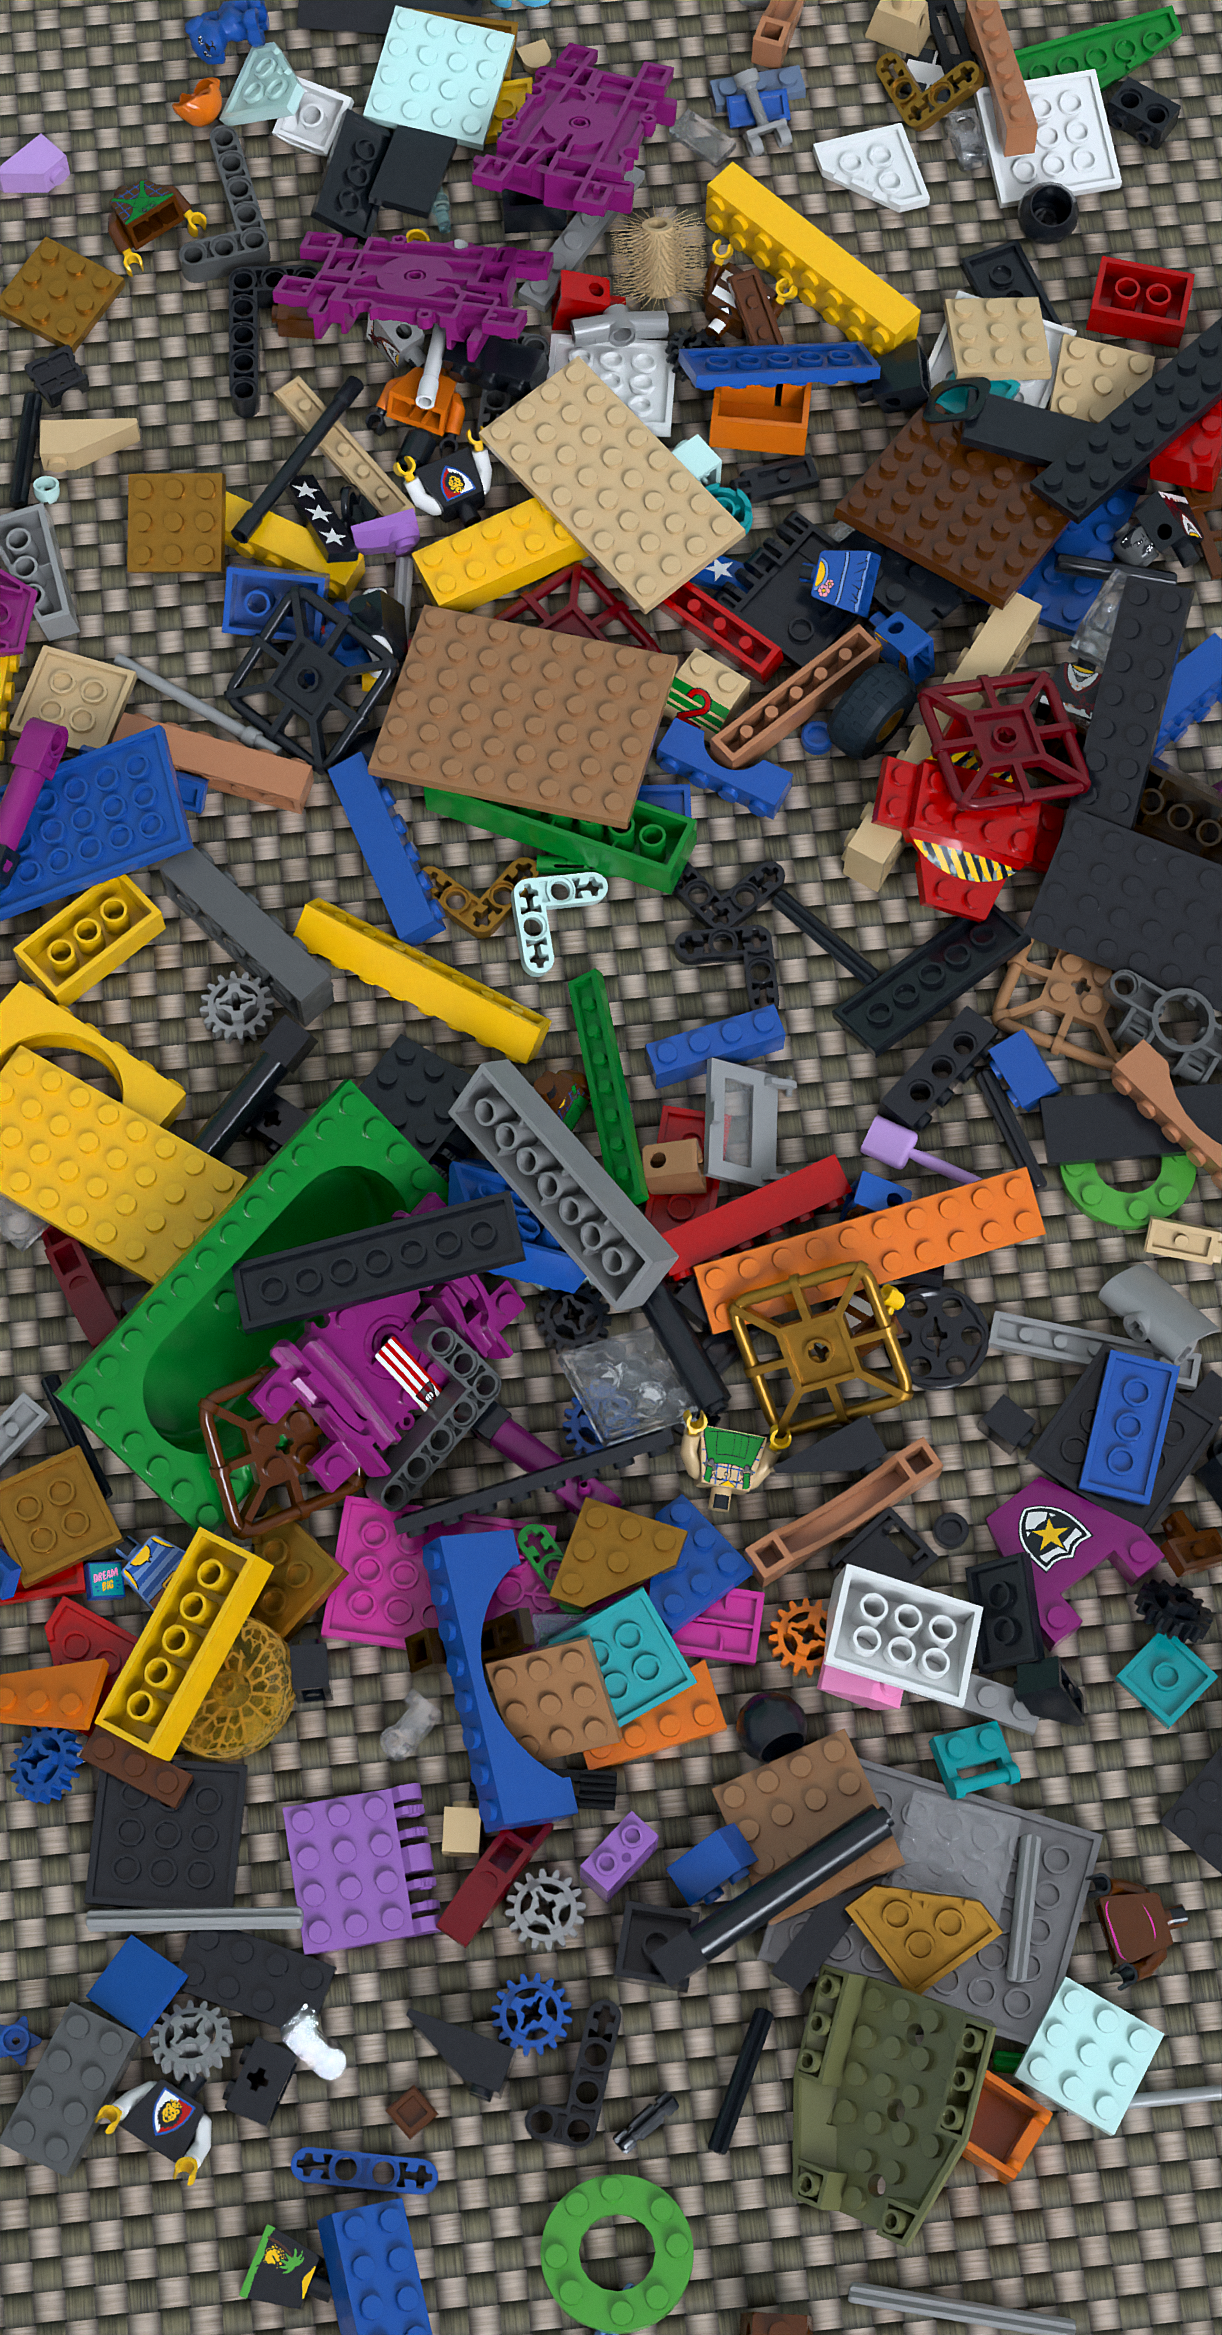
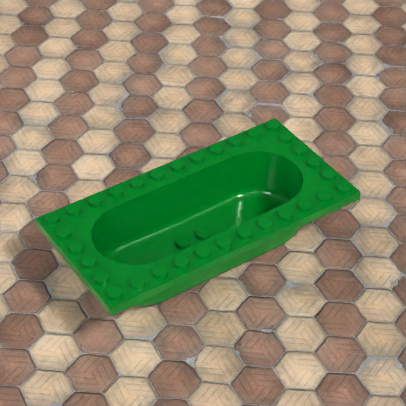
M344 1079L52 1394L195 1533L199 1527L214 1533L226 1517L214 1478H211L208 1469L211 1463L199 1423L198 1411L200 1407L197 1406L200 1397L205 1398L207 1394L217 1388L255 1374L257 1368L265 1365L268 1367L277 1365L270 1356V1350L279 1340H289L295 1344L305 1332V1322H314L318 1328L324 1322V1316L320 1315L247 1335L243 1330L231 1267L238 1262L392 1222L394 1220L391 1216L396 1211L402 1210L410 1214L428 1192H435L448 1206L449 1184L350 1079ZM419 1291V1295H420V1300H421V1301H422L421 1297H422L427 1291ZM387 1337L383 1338L381 1345L388 1339ZM253 1390L218 1404V1406L243 1419L260 1413L247 1399ZM213 1414L224 1458L227 1459L246 1451L240 1428ZM282 1434L279 1436L280 1442L275 1445V1449L283 1451L288 1445V1439L284 1438ZM250 1464L233 1470L229 1474L237 1505L249 1494L254 1484Z

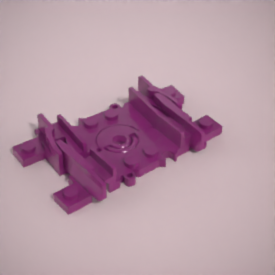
M569 42L556 60L555 69L540 66L536 70L535 83L532 84V94H525V103L517 112L516 120L509 118L502 121V134L497 139L496 156L486 154L485 157L478 155L474 157L472 185L497 192H502L504 188L544 200V205L547 207L578 211L590 216L604 217L607 210L630 214L633 210L634 183L625 181L624 176L626 172L634 169V160L639 159V146L644 136L652 137L656 130V124L672 127L676 122L677 100L664 97L673 80L674 67L644 61L636 78L592 68L597 62L598 50ZM553 157L549 166H547V158Z
M307 231L299 248L300 259L312 260L318 263L324 262L322 269L314 279L283 275L273 290L274 303L286 304L289 307L308 308L307 316L313 318L315 339H322L332 322L341 324V333L347 334L361 312H369L371 321L379 319L382 321L407 322L410 325H417L422 330L430 329L433 327V323H436L439 327L446 328L447 349L453 350L458 341L465 342L470 334L467 339L468 362H475L490 335L499 336L503 339H518L528 320L527 310L513 308V295L517 288L516 278H524L529 281L548 280L554 264L553 252L520 250L515 247H500L497 251V247L475 246L472 242H469L468 246L462 249L455 248L454 241L439 243L414 240L407 243V238L404 235L393 236L391 241L381 237L368 236L363 249L359 250L358 238H346L343 243L342 234Z
M428 1192L410 1214L398 1210L391 1218L396 1221L448 1206L435 1192ZM477 1274L323 1314L324 1322L321 1327L318 1328L314 1322H305V1332L295 1344L289 1340L282 1339L271 1348L270 1356L279 1366L272 1368L249 1394L247 1399L269 1423L275 1424L296 1400L303 1408H306L330 1440L306 1464L307 1468L326 1492L333 1493L360 1466L369 1477L388 1476L392 1471L373 1447V1444L378 1445L383 1452L392 1442L398 1443L402 1438L395 1428L410 1430L414 1426L415 1420L413 1415L408 1412L411 1409L419 1410L420 1407L375 1358V1355L382 1348L381 1342L383 1338L387 1337L390 1339L395 1337L437 1385L442 1388L447 1386L450 1381L413 1343L412 1334L416 1324L425 1319H433L452 1329L482 1359L486 1357L488 1359L510 1358L514 1353L499 1332L526 1305L507 1279H500L487 1292ZM419 1291H427L421 1297V1299L426 1305L423 1306L413 1317H411L412 1313L415 1311V1309L421 1302ZM469 1302L472 1307L463 1314L461 1307H464ZM438 1332L433 1336L431 1344L436 1341ZM460 1355L456 1357L454 1366L458 1363Z

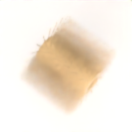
M659 211V217L655 215V217L650 218L647 212L646 215L649 219H644L645 221L642 224L631 221L626 223H631L634 226H622V228L632 227L636 229H615L616 231L633 232L610 234L623 237L622 235L632 236L615 239H622L621 241L632 239V241H613L622 244L627 243L629 246L611 243L616 244L614 247H620V249L624 247L633 248L627 250V248L613 250L623 253L633 252L622 254L623 256L612 255L617 258L620 256L621 260L617 261L625 259L634 260L632 262H613L628 265L615 267L618 270H624L618 273L635 272L633 274H613L625 276L616 279L619 282H625V280L630 279L633 282L630 281L624 284H636L634 286L615 285L614 287L626 289L628 287L636 288L618 292L640 291L629 295L633 296L643 293L640 295V298L644 295L650 297L647 303L652 298H656L659 305V299L663 301V298H668L670 302L669 297L677 294L676 292L693 294L684 290H704L683 288L686 286H696L688 285L689 282H702L700 281L702 279H695L693 281L685 279L705 278L695 276L697 273H705L697 269L701 267L695 266L704 267L706 265L691 263L704 260H697L700 258H695L696 256L689 257L685 255L706 254L694 252L702 248L688 247L706 245L694 242L696 241L695 238L702 237L695 235L686 236L689 233L706 232L684 231L688 229H701V227L682 228L687 225L697 226L694 223L678 225L692 220L686 219L675 223L680 219L676 218L672 221L673 218L669 219L670 214L666 218L662 217V215L660 217ZM691 266V267H695V268L689 269V268H685V267Z

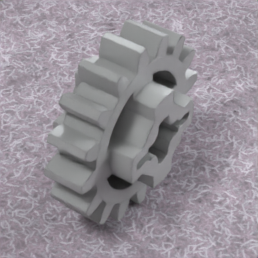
M231 971L230 979L225 980L223 976L219 975V984L217 986L210 983L207 985L210 995H201L202 1004L205 1006L200 1008L201 1017L205 1018L203 1022L206 1030L213 1028L212 1033L215 1039L223 1034L226 1044H230L233 1038H238L239 1044L244 1045V1037L249 1036L255 1041L257 1040V1030L267 1032V1025L264 1021H273V1012L270 1010L275 1008L273 999L269 998L271 996L269 987L261 988V978L257 977L250 981L249 972H245L242 978H237L235 971ZM240 1005V1010L234 1011V1006ZM226 1021V1022H228L229 1024H231L232 1026L226 1025V1024H224L223 1022Z
M544 1868L540 1869L539 1878L534 1879L529 1872L526 1873L527 1884L523 1886L521 1883L515 1882L514 1888L518 1892L517 1896H507V1902L514 1905V1908L505 1911L506 1917L515 1918V1921L509 1926L510 1931H521L518 1942L521 1944L528 1938L531 1939L532 1950L536 1951L540 1943H545L547 1952H551L552 1943L556 1941L562 1948L566 1947L564 1938L566 1935L572 1938L578 1936V1933L573 1928L574 1924H584V1919L577 1915V1912L586 1910L585 1903L576 1902V1899L582 1895L581 1889L571 1891L570 1887L573 1879L568 1877L563 1882L560 1881L558 1870L554 1871L552 1877H546ZM542 1886H551L561 1892L556 1895L544 1892ZM529 1893L532 1899L530 1909L521 1914V1904ZM538 1896L547 1906H555L552 1909L553 1924L544 1914L539 1916L536 1914L539 1912ZM570 1906L569 1920L562 1928L559 1921L561 1912ZM540 1926L546 1928L549 1934H538L529 1928Z
M188 2000L187 2007L182 2010L180 2006L174 2004V2014L171 2016L162 2012L160 2016L163 2025L154 2024L152 2026L154 2037L150 2038V2045L155 2064L161 2063L164 2074L173 2070L176 2080H180L184 2073L189 2074L191 2081H195L198 2072H202L204 2076L209 2077V2068L211 2066L219 2069L223 2067L221 2056L230 2057L229 2044L233 2043V2036L230 2030L229 2019L227 2017L222 2018L219 2007L209 2011L208 2003L203 2001L199 2008H194L193 2001ZM215 2032L216 2039L214 2044H211L210 2042L213 2040L212 2034ZM171 2036L173 2039L170 2041L171 2047L168 2049L167 2043Z

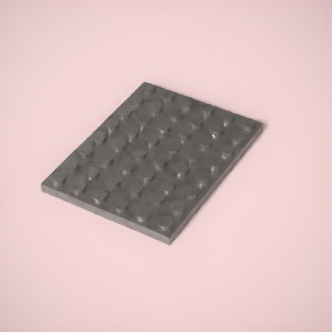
M858 1757L880 1807L883 1806L895 1823L890 1829L906 1863L888 1872L880 1885L979 1899L1003 1930L1001 1935L924 1991L922 1995L990 2019L997 2027L995 2037L1027 2047L1062 1978L1066 1975L1091 1880L1086 1881L1085 1877L1093 1875L1103 1835L972 1793H966L964 1798L952 1800L944 1784ZM1028 1833L1041 1837V1848L1027 1979L1023 1983H1016L1006 1980V1968L1020 1838L1023 1834ZM818 1905L772 1926L768 1923L757 1960L775 1965ZM854 1921L823 1963L879 1978L903 1987ZM820 1969L813 1978L818 1979Z

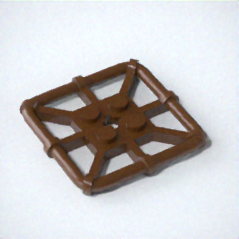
M278 1364L272 1367L265 1365L257 1368L255 1374L217 1388L207 1394L205 1398L200 1397L197 1404L200 1407L198 1411L199 1423L211 1466L208 1468L211 1478H214L216 1481L226 1521L232 1531V1535L239 1540L257 1537L297 1519L304 1521L310 1518L311 1513L345 1499L347 1495L352 1496L360 1488L364 1489L367 1482L364 1479L366 1474L360 1466L345 1480L347 1482L340 1485L333 1493L323 1492L304 1500L298 1476L310 1471L306 1464L321 1451L317 1435L324 1433L316 1422L313 1423L312 1416L306 1408H303L296 1400L275 1424L269 1423L261 1413L243 1419L218 1406V1404L254 1390L272 1368L279 1366ZM213 1414L240 1428L246 1451L227 1459L224 1458ZM282 1434L284 1438L288 1439V1445L283 1451L275 1449V1445L280 1442L279 1436ZM250 1464L254 1484L239 1513L229 1474L233 1470ZM285 1481L291 1507L252 1523L267 1489Z

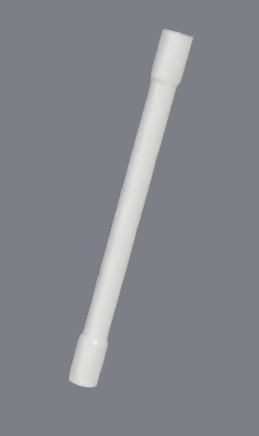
M454 240L455 248L462 249L468 246L464 240ZM434 323L425 368L419 382L415 400L416 404L423 409H431L435 404L442 358L447 343L446 328H441L436 323Z

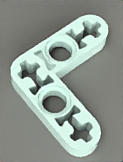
M585 872L521 880L515 885L511 892L512 911L521 965L528 975L532 977L543 976L551 969L554 963L546 910L598 904L608 891L607 881L601 874ZM589 881H592L594 887H599L594 896H592L590 891L586 890L580 891L577 894L578 899H575L576 889L586 887ZM562 884L568 891L567 899H555L551 894L552 885ZM524 888H527L528 893L535 896L530 901L531 912L522 915L521 912H525L528 907L526 898H520L519 895ZM526 920H535L540 924L541 933L538 936H530L524 931L523 927ZM542 941L543 944L537 947L539 958H545V962L540 968H537V964L531 963L530 959L535 955L533 944Z

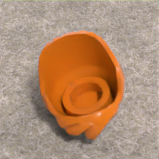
M215 77L203 78L198 82L192 94L182 93L179 96V103H173L172 105L175 113L192 126L204 127L214 122L222 107L220 80Z

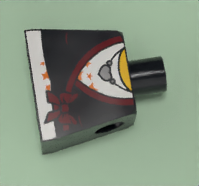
M1156 491L1132 509L1161 554L1177 557L1183 568L1190 567L1199 561L1200 557L1194 547L1203 541L1204 535L1186 497Z
M1081 654L1076 665L1062 662L1052 680L1057 686L1065 709L1090 722L1102 674L1095 672L1098 660L1094 656ZM1043 692L1038 702L1035 717L1046 721L1051 708L1045 692Z

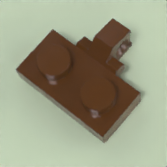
M1183 1510L1171 1513L1161 1523L1169 1540L1159 1548L1165 1555L1169 1566L1177 1578L1222 1566V1538L1216 1528L1198 1532L1192 1527Z

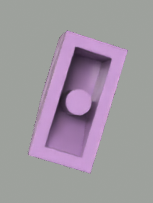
M40 133L0 166V190L3 193H48L55 186L61 185L67 176L70 175L67 156Z

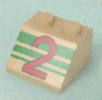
M695 648L678 670L673 680L662 717L670 722H673L676 717L705 731L704 743L710 746L711 738L731 724L748 701L751 681L698 648Z

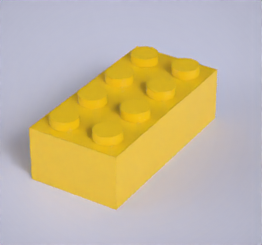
M124 874L92 886L17 945L13 951L19 966L56 1005L61 1004L68 1007L165 930L166 927L162 912Z

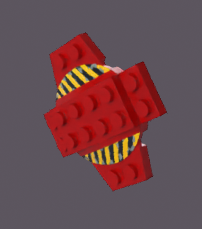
M950 717L942 732L944 739L952 740L968 737L964 724ZM1000 734L998 738L1003 743L1012 741L1011 738H1005L1003 734ZM973 751L950 754L964 793L979 771ZM932 755L917 764L887 756L882 759L871 823L900 831L906 843L911 842L916 849L918 862H915V870L921 906L981 922L986 920L1007 877L1013 875L1021 868L1046 875L1060 840L1064 810L1041 803L1042 801L1024 808L1015 805L984 811L965 810V812H962L956 808L957 804L954 803L948 792L939 763ZM1010 771L988 774L973 798L1017 792Z

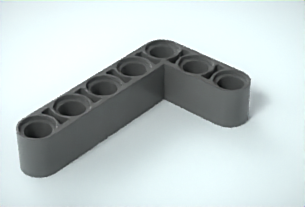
M228 125L215 127L210 133V143L214 164L234 231L190 241L180 248L179 258L182 274L191 283H202L230 276L233 270L239 267L266 266L271 259L267 230L236 130Z
M425 1319L416 1324L412 1334L413 1343L451 1381L384 1459L392 1472L388 1476L369 1477L366 1482L365 1490L368 1498L388 1511L396 1512L407 1505L501 1390L502 1384L499 1375L452 1329L433 1319ZM438 1332L436 1341L431 1344L433 1336ZM460 1355L458 1363L454 1366L456 1357ZM482 1377L480 1385L476 1388L478 1380ZM460 1404L458 1411L453 1415L455 1407ZM437 1431L436 1437L430 1442L431 1436ZM414 1458L412 1466L407 1469L409 1462ZM391 1486L390 1492L384 1497L385 1491Z

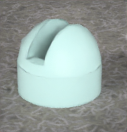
M42 476L34 481V495L40 503L49 502V504H53L57 501L60 488L59 481L56 478Z

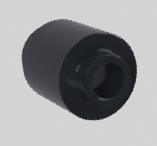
M421 428L407 432L396 457V462L400 464L403 471L406 472L408 470V465L404 460L405 456H410L414 459L416 463L415 469L429 464L437 445L432 434Z

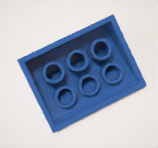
M452 1161L449 1165L448 1206L505 1191H510L526 1261L486 1272L518 1279L525 1283L530 1282L546 1286L553 1290L575 1293L587 1276L499 1173Z

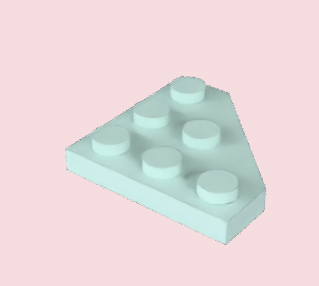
M275 42L265 43L264 46L251 47L219 118L224 125L235 126L294 116L298 110L305 90L282 50Z

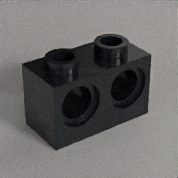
M1128 77L1110 100L1106 117L1108 123L1115 129L1122 130L1136 138L1141 144L1158 150L1176 126L1181 106Z

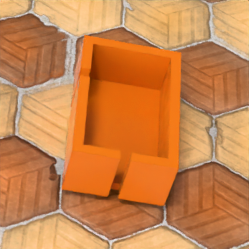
M808 382L804 386H795L790 383L783 384L781 406H774L776 386L769 388L760 385H747L743 389H734L729 386L716 387L711 415L709 447L804 456L812 382Z

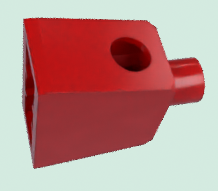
M561 270L551 302V329L555 331L571 330L570 320L602 315L606 308L614 304L626 305V302H624L626 301V296L610 295V281L605 277Z

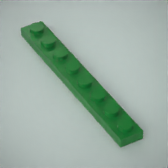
M594 968L568 982V988L605 1171L636 1206L648 1200L649 1194L603 974Z

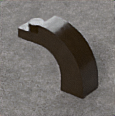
M516 1608L494 1619L483 1622L481 1636L482 1666L490 1659L522 1652V1649L536 1644L529 1608ZM426 1628L405 1638L410 1673L447 1672L446 1653L438 1628Z

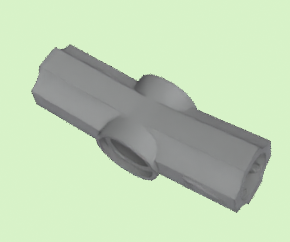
M614 304L606 308L602 315L570 320L572 341L574 347L610 342L615 347H625L632 344L635 339L667 338L669 317L667 311L630 312L626 305Z

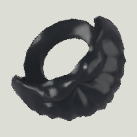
M355 484L344 485L340 490L342 514L340 520L348 534H351V526L375 519L378 512L366 497L361 495L359 488Z

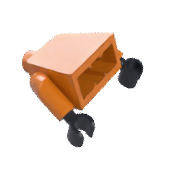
M414 367L406 375L391 379L386 383L375 405L378 407L377 411L371 412L366 416L365 422L368 431H370L374 423L380 422L376 432L378 436L383 435L387 429L384 420L387 412L386 417L425 429L434 434L443 436L444 432L447 433V438H444L439 445L440 457L442 458L443 450L447 447L453 448V453L458 451L456 437L461 434L465 417L462 397L456 392L457 382L448 377L446 369L441 368L434 406L431 409L420 408L415 400L424 368Z

